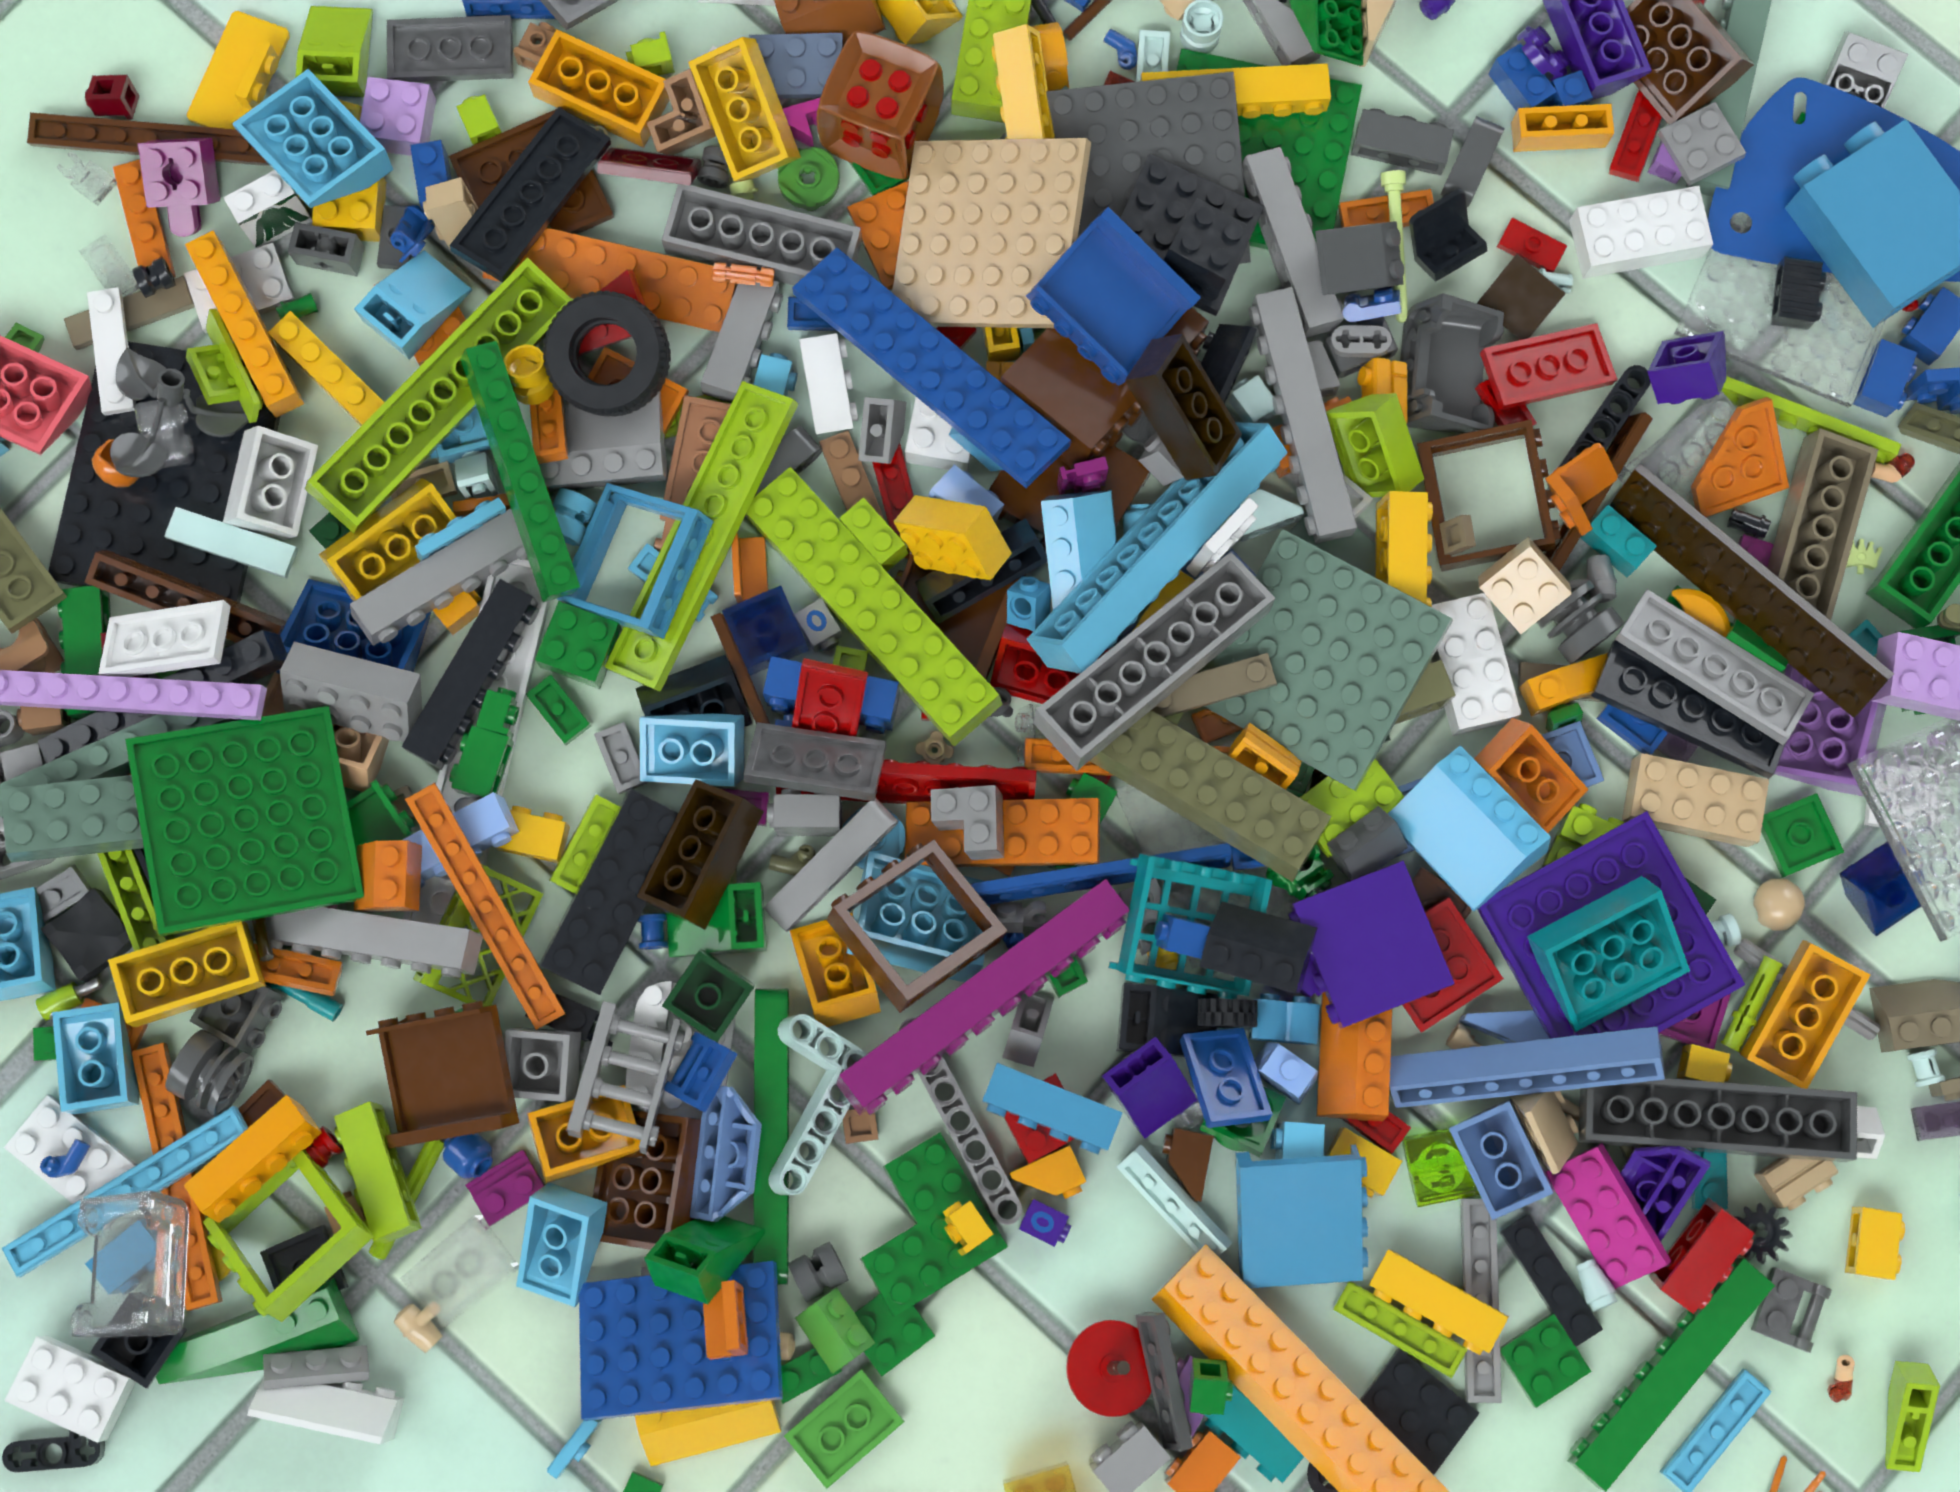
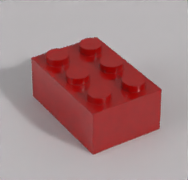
M1708 1197L1667 1251L1672 1262L1652 1272L1649 1277L1661 1291L1694 1314L1698 1308L1702 1310L1710 1302L1713 1295L1711 1291L1716 1284L1724 1282L1733 1270L1731 1265L1738 1255L1743 1256L1748 1252L1753 1244V1239L1751 1238L1755 1233Z

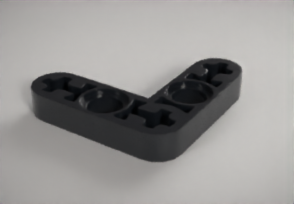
M69 1430V1436L12 1442L4 1449L2 1461L6 1469L11 1472L87 1467L97 1464L103 1458L105 1441L97 1443L88 1439V1445L95 1448V1453L89 1455L87 1460L85 1454H80V1448L86 1446V1437H79V1434ZM52 1443L59 1445L62 1449V1457L57 1463L49 1462L45 1455L47 1447ZM19 1447L23 1453L36 1451V1458L22 1460L21 1466L19 1465V1460H13L12 1456L13 1453L19 1451Z

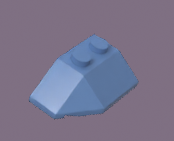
M720 1086L706 1113L702 1112L690 1218L717 1222L754 1193L762 1124L733 1087Z

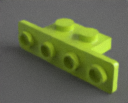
M209 309L206 331L213 345L187 348L186 359L208 405L239 400L249 423L257 422L259 410L263 406L262 397L258 390H254L251 383V375L247 367L243 366L240 360V353L235 343H232L229 331L217 309Z

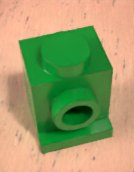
M498 687L497 692L487 689L476 727L509 736L513 739L514 734L509 730V727L516 724L519 715V707L516 706L517 701L515 700L517 693Z

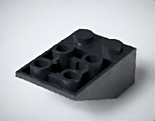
M1124 983L1121 990L1116 1051L1134 1053L1156 1037L1171 1056L1184 1057L1179 1041L1183 1034L1217 1030V1027L1198 1026V999H1219V997L1213 993H1206L1204 995L1189 992L1185 989Z

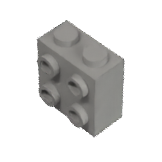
M783 789L781 794H774L773 803H768L767 821L770 823V828H774L777 836H835L842 829L840 796L815 792L814 794H801V790Z

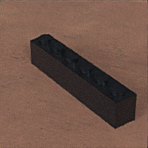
M499 579L401 746L402 748L440 770L443 769L445 764L449 765L453 761L457 753L455 746L461 736L470 732L471 726L474 723L472 717L477 708L481 709L487 689L489 690L494 680L498 681L502 677L506 669L505 660L510 652L515 653L519 648L523 638L521 636L526 624L531 625L538 614L539 609L537 606L539 603L534 596Z

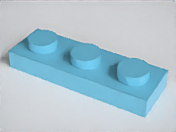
M499 497L493 501H483L475 507L474 512L464 518L462 516L454 518L447 524L445 529L436 534L433 532L425 535L419 540L418 545L415 546L417 558L420 562L471 531L483 526V524L498 515L504 514L506 512L505 505Z

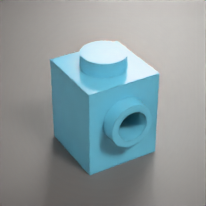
M771 353L770 356L761 354L753 385L787 396L788 391H794L798 374L793 372L792 361H789L786 356L778 353Z

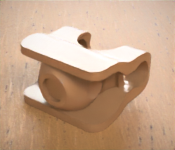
M38 618L19 629L18 637L11 646L0 648V670L55 673L60 670L61 662H64L63 656Z

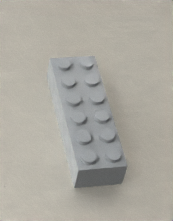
M678 184L663 233L662 243L666 254L710 265L721 262L727 263L728 267H731V264L756 266L757 270H761V267L772 268L775 272L774 281L795 285L836 247L856 263L862 243L860 227L692 185Z

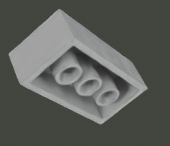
M297 642L293 643L280 669L285 712L329 706L332 725L335 724L354 729L357 732H367L392 741L398 740L402 742L405 741L422 712L421 675L419 673Z

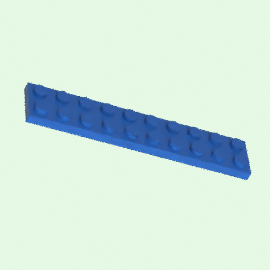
M836 247L792 287L793 294L1025 488L1070 447L1071 440L839 248Z

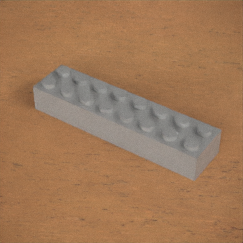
M1230 552L1037 708L1033 724L1078 771L1270 612L1275 597Z

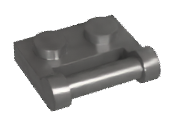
M1772 1267L1768 1279L1775 1286L1759 1305L1751 1330L1811 1353L1814 1345L1811 1339L1824 1301L1829 1299L1832 1289ZM1806 1291L1811 1293L1812 1296L1797 1337L1789 1333L1803 1292Z

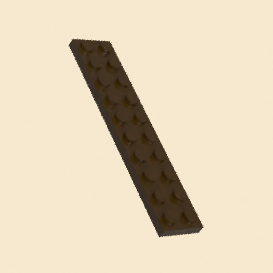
M1640 464L1633 470L1609 506L1657 546L1654 551L1701 591L1710 595L1732 617L1747 625L1767 645L1772 646L1784 656L1794 669L1855 718L1894 673L1646 467Z

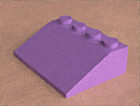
M1788 663L1784 675L1810 690L1814 695L1790 738L1786 741L1774 774L1831 791L1864 796L1887 705L1870 701L1853 718Z

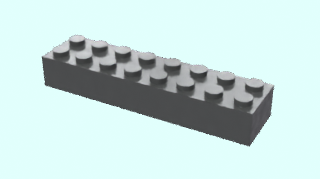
M1665 1078V1080L1580 1088L1578 1143H1603L1605 1145L1632 1147L1682 1146L1689 1151L1849 1162L1857 1160V1092Z

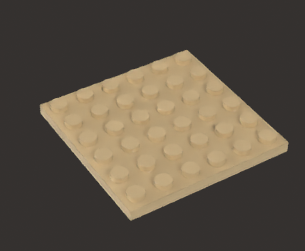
M1087 138L915 141L892 293L932 326L1054 328V323L1048 317L1037 313L1032 308L1030 300L1026 295L1078 238L1091 142Z

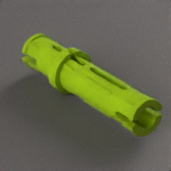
M1765 955L1763 956V960L1738 1010H1733L1731 1014L1734 1018L1723 1040H1721V1044L1738 1052L1741 1051V1047L1751 1027H1755L1758 1022L1755 1019L1781 967H1783L1782 963Z

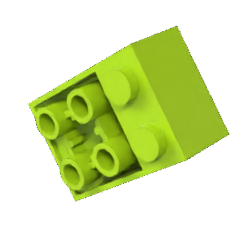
M310 6L297 51L295 78L309 69L334 96L364 97L367 84L373 10L370 8Z

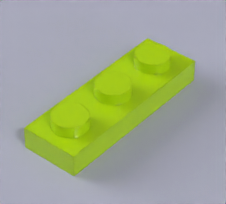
M594 794L549 881L574 894L576 893L619 809L618 805Z

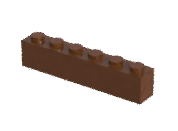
M109 550L95 552L85 579L87 584L153 610L224 600L231 606L225 638L236 643L261 630L281 634L287 622Z

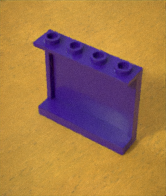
M1404 860L1291 905L1292 912L1288 913L1289 920L1318 927L1309 962L1313 961L1317 971L1313 978L1319 993L1325 992L1330 1004L1325 1007L1332 1024L1338 1023L1340 1029L1455 984Z

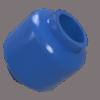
M478 1133L447 1138L444 1142L443 1160L461 1178H478L490 1168L493 1162L491 1145Z

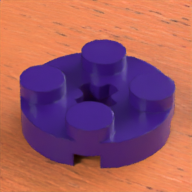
M1527 26L1517 35L1518 41L1524 39L1526 44L1521 48L1532 64L1543 75L1548 71L1554 75L1550 81L1567 74L1566 67L1570 64L1568 57L1560 49L1556 51L1549 43L1551 37L1543 27L1538 26L1536 29Z

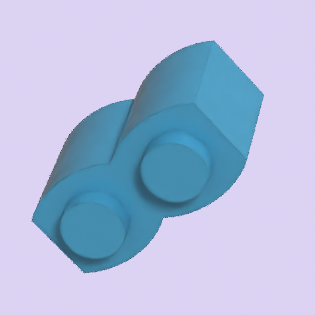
M1261 993L1260 999H1253L1258 1000L1257 1027H1250L1249 1040L1299 1045L1317 1044L1320 1005L1312 1004V998L1293 996L1292 1002L1279 1001L1280 995Z

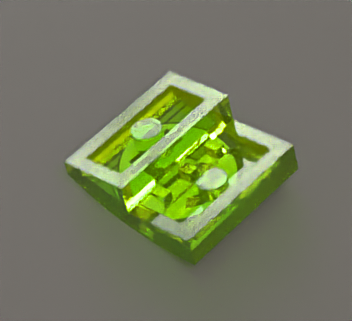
M1449 1128L1404 1137L1402 1145L1417 1207L1480 1195Z

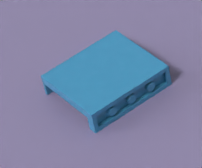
M1351 1145V1154L1262 1161H1251L1249 1152L1235 1153L1238 1256L1241 1280L1249 1288L1363 1281V1267H1368L1367 1248L1363 1247V1238L1368 1237V1225L1366 1217H1362V1208L1368 1205L1367 1191L1365 1187H1362V1177H1367V1163L1365 1157H1360L1356 1145Z

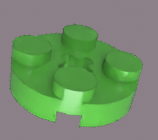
M800 147L798 150L801 158L778 168V185L782 196L790 204L812 212L826 205L834 198L839 188L840 175L835 159L827 151L819 147L801 150ZM811 172L815 173L814 183H803V177L801 176L803 173L808 175Z

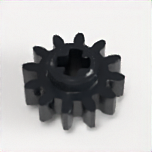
M1758 1203L1756 1207L1757 1212H1753L1745 1206L1744 1213L1746 1217L1744 1219L1739 1216L1734 1217L1739 1219L1754 1233L1759 1229L1765 1230L1768 1234L1765 1238L1757 1237L1754 1234L1751 1238L1753 1239V1244L1743 1257L1749 1261L1756 1254L1760 1264L1765 1263L1766 1255L1778 1261L1779 1256L1776 1253L1778 1249L1789 1251L1783 1239L1793 1237L1790 1231L1782 1229L1789 1224V1220L1786 1217L1776 1219L1779 1215V1210L1776 1207L1770 1208L1768 1213H1766V1208L1762 1203Z

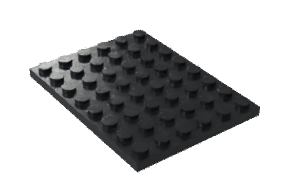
M128 341L129 349L135 353L155 360L166 369L180 371L185 378L184 389L190 390V398L194 406H196L197 398L203 395L186 359V350ZM95 365L91 383L92 390L87 400L48 572L56 583L80 587L92 586L85 583V579L95 552L109 550L240 603L248 569L247 565L169 540L164 535L175 507L223 522L244 431L255 426H261L277 432L280 416L276 418L266 407L262 399L263 406L259 410L257 422H248L238 432L230 436L215 437L204 433L197 427V414L190 412L185 399H182L174 407L164 406L154 443H158L166 448L167 460L165 465L152 475L139 477L129 487L117 488L105 483L96 474L92 465L93 455L107 440H115L121 434L139 433L148 439L159 400L157 397L153 398L149 395L145 399L135 400L137 411L105 416L101 412ZM251 377V383L254 387V390L256 391L258 389Z

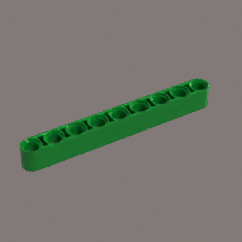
M758 988L755 989L754 1115L762 1126L754 1187V1226L763 1228L765 1234L753 1248V1263L774 1261L777 1263V1284L788 1285L789 1195L774 1193L769 1186V1175L789 1139V1046L785 1045L778 1036L780 1022L789 1017V989ZM789 1171L786 1172L783 1178L784 1185L788 1189Z

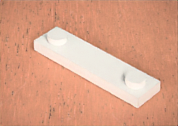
M117 287L87 292L101 412L106 416L137 411L135 400L123 395L116 385L118 361L124 350L129 348L122 291Z

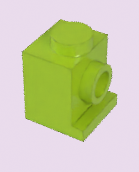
M665 31L659 32V39L645 38L639 40L637 44L630 45L631 51L626 52L628 62L658 76L674 73L675 70Z

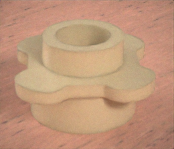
M933 731L930 734V738L924 742H918L915 747L916 753L922 755L924 760L930 764L939 765L946 758H952L954 754L953 747L945 743L943 734L939 731ZM936 747L938 749L937 753H933L931 751L932 748Z

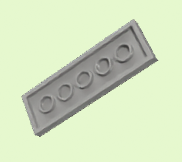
M1648 589L1642 595L1615 639L1782 745L1790 738L1814 695L1810 690Z

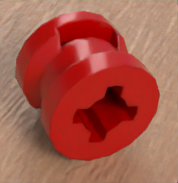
M322 1126L320 1128L322 1133L313 1140L312 1144L305 1151L320 1167L325 1168L329 1164V1159L334 1155H340L344 1152V1147L339 1144L336 1136L328 1128Z

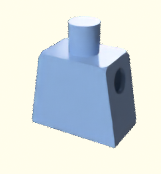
M1266 1042L1254 1059L1260 1078L1298 1105H1300L1318 1079V1071L1278 1043Z

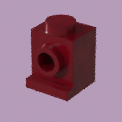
M93 75L89 88L85 91V102L94 115L125 116L127 120H133L140 96L128 75Z

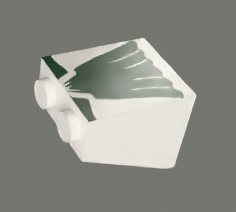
M275 170L223 197L237 223L255 248L272 243L293 232L295 222L308 224L312 221L299 196Z

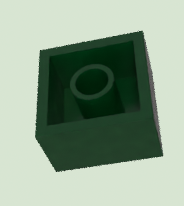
M700 948L662 1004V1007L715 1042H718L754 989L755 984Z

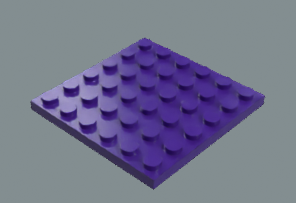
M1647 811L1505 887L1477 909L1549 1039L1658 1027L1660 1033L1745 986L1742 977ZM1643 876L1660 888L1663 893L1690 972L1575 1032L1572 1030L1538 966L1527 936Z

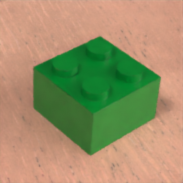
M558 601L535 661L540 668L600 689L608 670L605 668L606 662L620 636L622 628L616 621Z

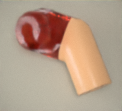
M1903 453L1885 465L1875 462L1871 477L1890 483L1897 482L1914 467L1915 459L1911 454Z
M1848 1355L1838 1357L1834 1378L1835 1384L1829 1385L1827 1389L1830 1399L1836 1403L1842 1400L1847 1401L1852 1396L1855 1362Z

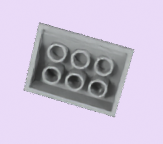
M660 391L657 392L658 395L650 403H646L647 405L641 407L638 411L617 417H605L585 412L563 398L568 459L539 464L549 492L558 491L560 488L575 490L605 487L607 483L626 485L666 481L668 479Z

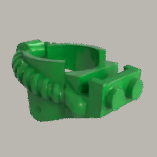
M1317 844L1303 865L1305 871H1299L1293 882L1270 868H1267L1266 878L1273 880V886L1285 889L1290 896H1294L1300 901L1318 894L1320 889L1322 891L1327 890L1332 885L1331 880L1335 875L1330 869L1325 871L1323 868L1324 863L1320 859V850Z

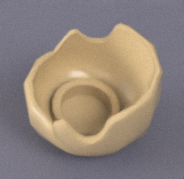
M1769 879L1757 889L1753 905L1756 908L1758 921L1761 925L1773 931L1787 930L1797 924L1805 908V900L1801 889L1788 879Z

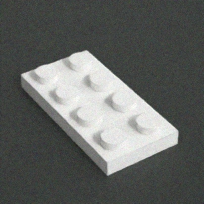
M1249 497L1207 541L1186 570L1196 577L1201 571L1205 573L1219 562L1224 554L1239 541L1257 519L1252 514L1259 506Z
M224 600L110 617L98 674L100 676L132 677L221 664L231 606Z
M47 1095L4 1147L72 1204L137 1165L78 1116L61 1112L60 1102L52 1095ZM75 1139L90 1145L88 1152L75 1173L59 1178H51L42 1173L40 1169L41 1161L47 1156L56 1157L67 1154ZM117 1219L102 1228L105 1230L110 1229Z

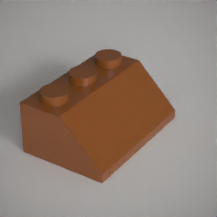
M774 0L781 25L786 34L842 33L844 46L848 38L855 31L876 34L886 30L877 0Z

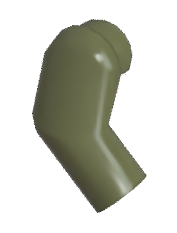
M805 844L800 846L799 851L789 858L772 854L769 870L795 876L815 856V850L812 846Z

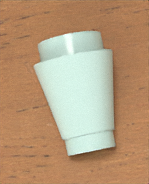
M1595 1259L1576 1266L1586 1305L1590 1304L1593 1312L1618 1301L1615 1296L1617 1290L1599 1265L1596 1264Z

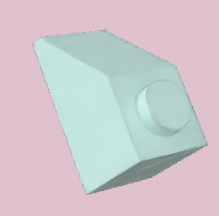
M471 451L463 454L461 459L455 460L457 486L466 499L491 497L499 494L492 463L486 452Z
M1262 489L1256 490L1248 495L1240 504L1241 506L1250 497L1259 506L1252 514L1257 519L1240 540L1244 542L1299 522L1304 511L1302 507Z

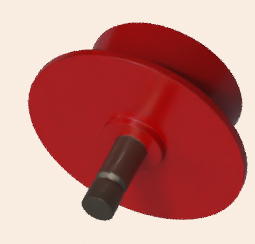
M1104 1320L1086 1327L1075 1338L1068 1352L1066 1374L1073 1395L1086 1409L1101 1416L1118 1417L1137 1410L1146 1402L1152 1391L1140 1334L1136 1327L1123 1321Z

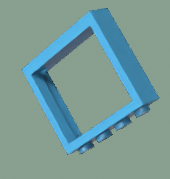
M607 483L601 498L598 500V505L592 519L586 527L580 547L573 558L572 564L580 588L573 594L557 598V600L616 621L622 626L664 639L711 529L713 520L697 509ZM627 505L681 521L640 619L586 601Z

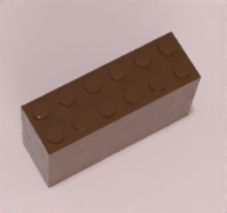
M1191 307L1164 337L1183 334L1197 357L1201 351L1199 347L1207 338L1204 332L1209 321ZM1047 328L1001 376L1000 382L1071 440L1070 447L1058 458L1073 469L1076 463L1104 457L1102 453L1107 446L1111 449L1115 447L1123 436L1122 431L1127 425L1133 427L1141 418L1143 412L1126 382L1117 385L1108 381L1101 374V369L1092 360L1085 359L1078 352V346L1069 338L1061 336L1055 328Z

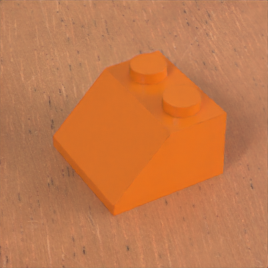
M408 840L373 841L358 845L356 855L364 898L354 901V911H419L422 845Z

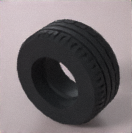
M597 291L596 293L590 292L589 294H583L581 297L574 298L573 301H569L568 305H564L561 308L562 310L556 313L557 316L553 317L552 323L548 326L549 330L548 332L546 331L543 360H545L544 366L547 375L550 377V382L566 401L594 415L617 417L638 411L658 395L657 392L662 389V385L666 381L665 378L668 377L671 349L669 348L670 344L664 327L646 306L625 294L614 291ZM603 324H613L624 328L632 336L637 350L636 361L631 372L620 382L609 385L598 384L590 380L584 374L579 364V349L584 337L592 329Z

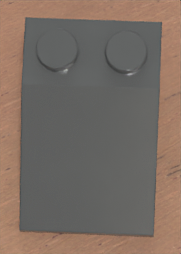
M1397 221L1315 231L1323 295L1404 284V265L1401 261L1399 247L1401 235L1397 229Z

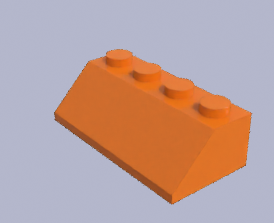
M1323 992L1316 1117L1384 1121L1388 1117L1392 1009L1340 1029L1338 1023L1332 1024L1325 1007L1330 1003L1326 993Z

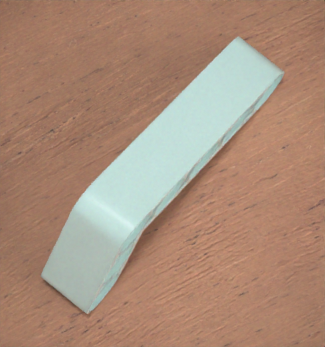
M806 1014L789 1016L783 1019L778 1027V1036L785 1045L826 1071L770 1172L769 1186L778 1195H798L807 1187L851 1105L841 1090L839 1099L835 1101L831 1096V1089L833 1085H836L838 1076L848 1069L846 1062L849 1056L856 1063L867 1055L864 1050ZM795 1022L799 1023L802 1028L800 1038H797L793 1033ZM822 1039H824L829 1046V1050L826 1056L822 1054L820 1050V1042ZM819 1113L824 1118V1126L821 1130L815 1124L816 1116ZM803 1142L809 1148L806 1159H803L799 1152L800 1145ZM787 1171L793 1177V1183L789 1189L784 1185L783 1181Z

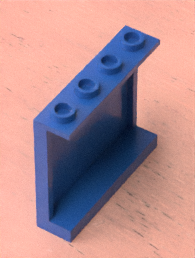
M1109 207L1103 210L1026 295L1030 300L1032 308L1037 313L1048 317L1054 323L1055 330L1061 336L1069 338L1078 346V352L1085 359L1092 360L1101 369V374L1108 381L1117 385L1125 382V379L1151 340L1163 338L1180 317L1201 298Z

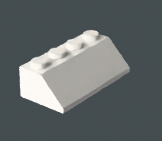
M263 1377L248 1409L247 1416L383 1444L395 1438L404 1398L396 1397V1391L388 1388L376 1387L375 1392L363 1390V1383L355 1381L343 1382L342 1385L331 1383L265 1389Z

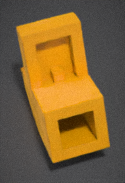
M1054 22L1031 26L1040 32L1048 91L1061 90L1064 86L1069 88L1067 52L1059 23Z

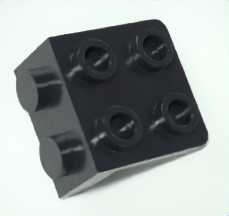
M1461 189L1443 196L1440 200L1418 211L1409 220L1414 261L1435 282L1488 251L1487 242L1469 226L1466 196Z

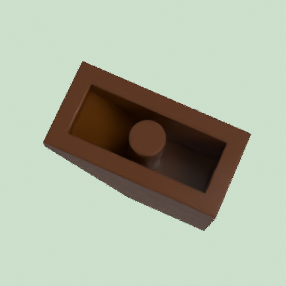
M1173 1128L1171 1135L1165 1134L1162 1153L1167 1154L1166 1162L1186 1193L1194 1201L1201 1202L1214 1136Z

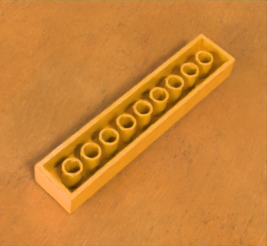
M1207 1244L1196 1252L1151 1299L1209 1359L1227 1361L1228 1379L1233 1381V1384L1338 1492H1450Z

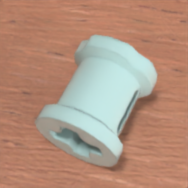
M1936 1048L1907 1055L1908 1060L1913 1063L1917 1076L1916 1087L1946 1080L1945 1076L1941 1075L1935 1058L1937 1054Z

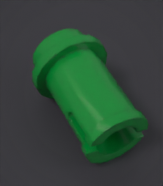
M311 293L287 303L280 301L281 305L275 307L280 320L289 311L298 319L319 312Z

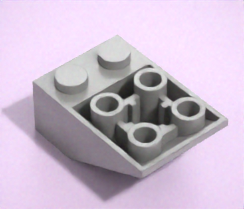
M1844 31L1823 84L1884 108L1908 54Z

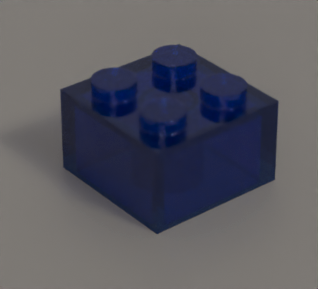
M781 585L722 610L750 676L767 669L771 656L791 659L808 651L807 643Z

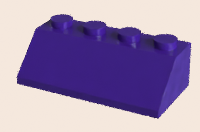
M1542 0L1563 53L1570 61L1569 68L1571 73L1582 71L1593 96L1592 100L1612 95L1652 71L1623 0Z

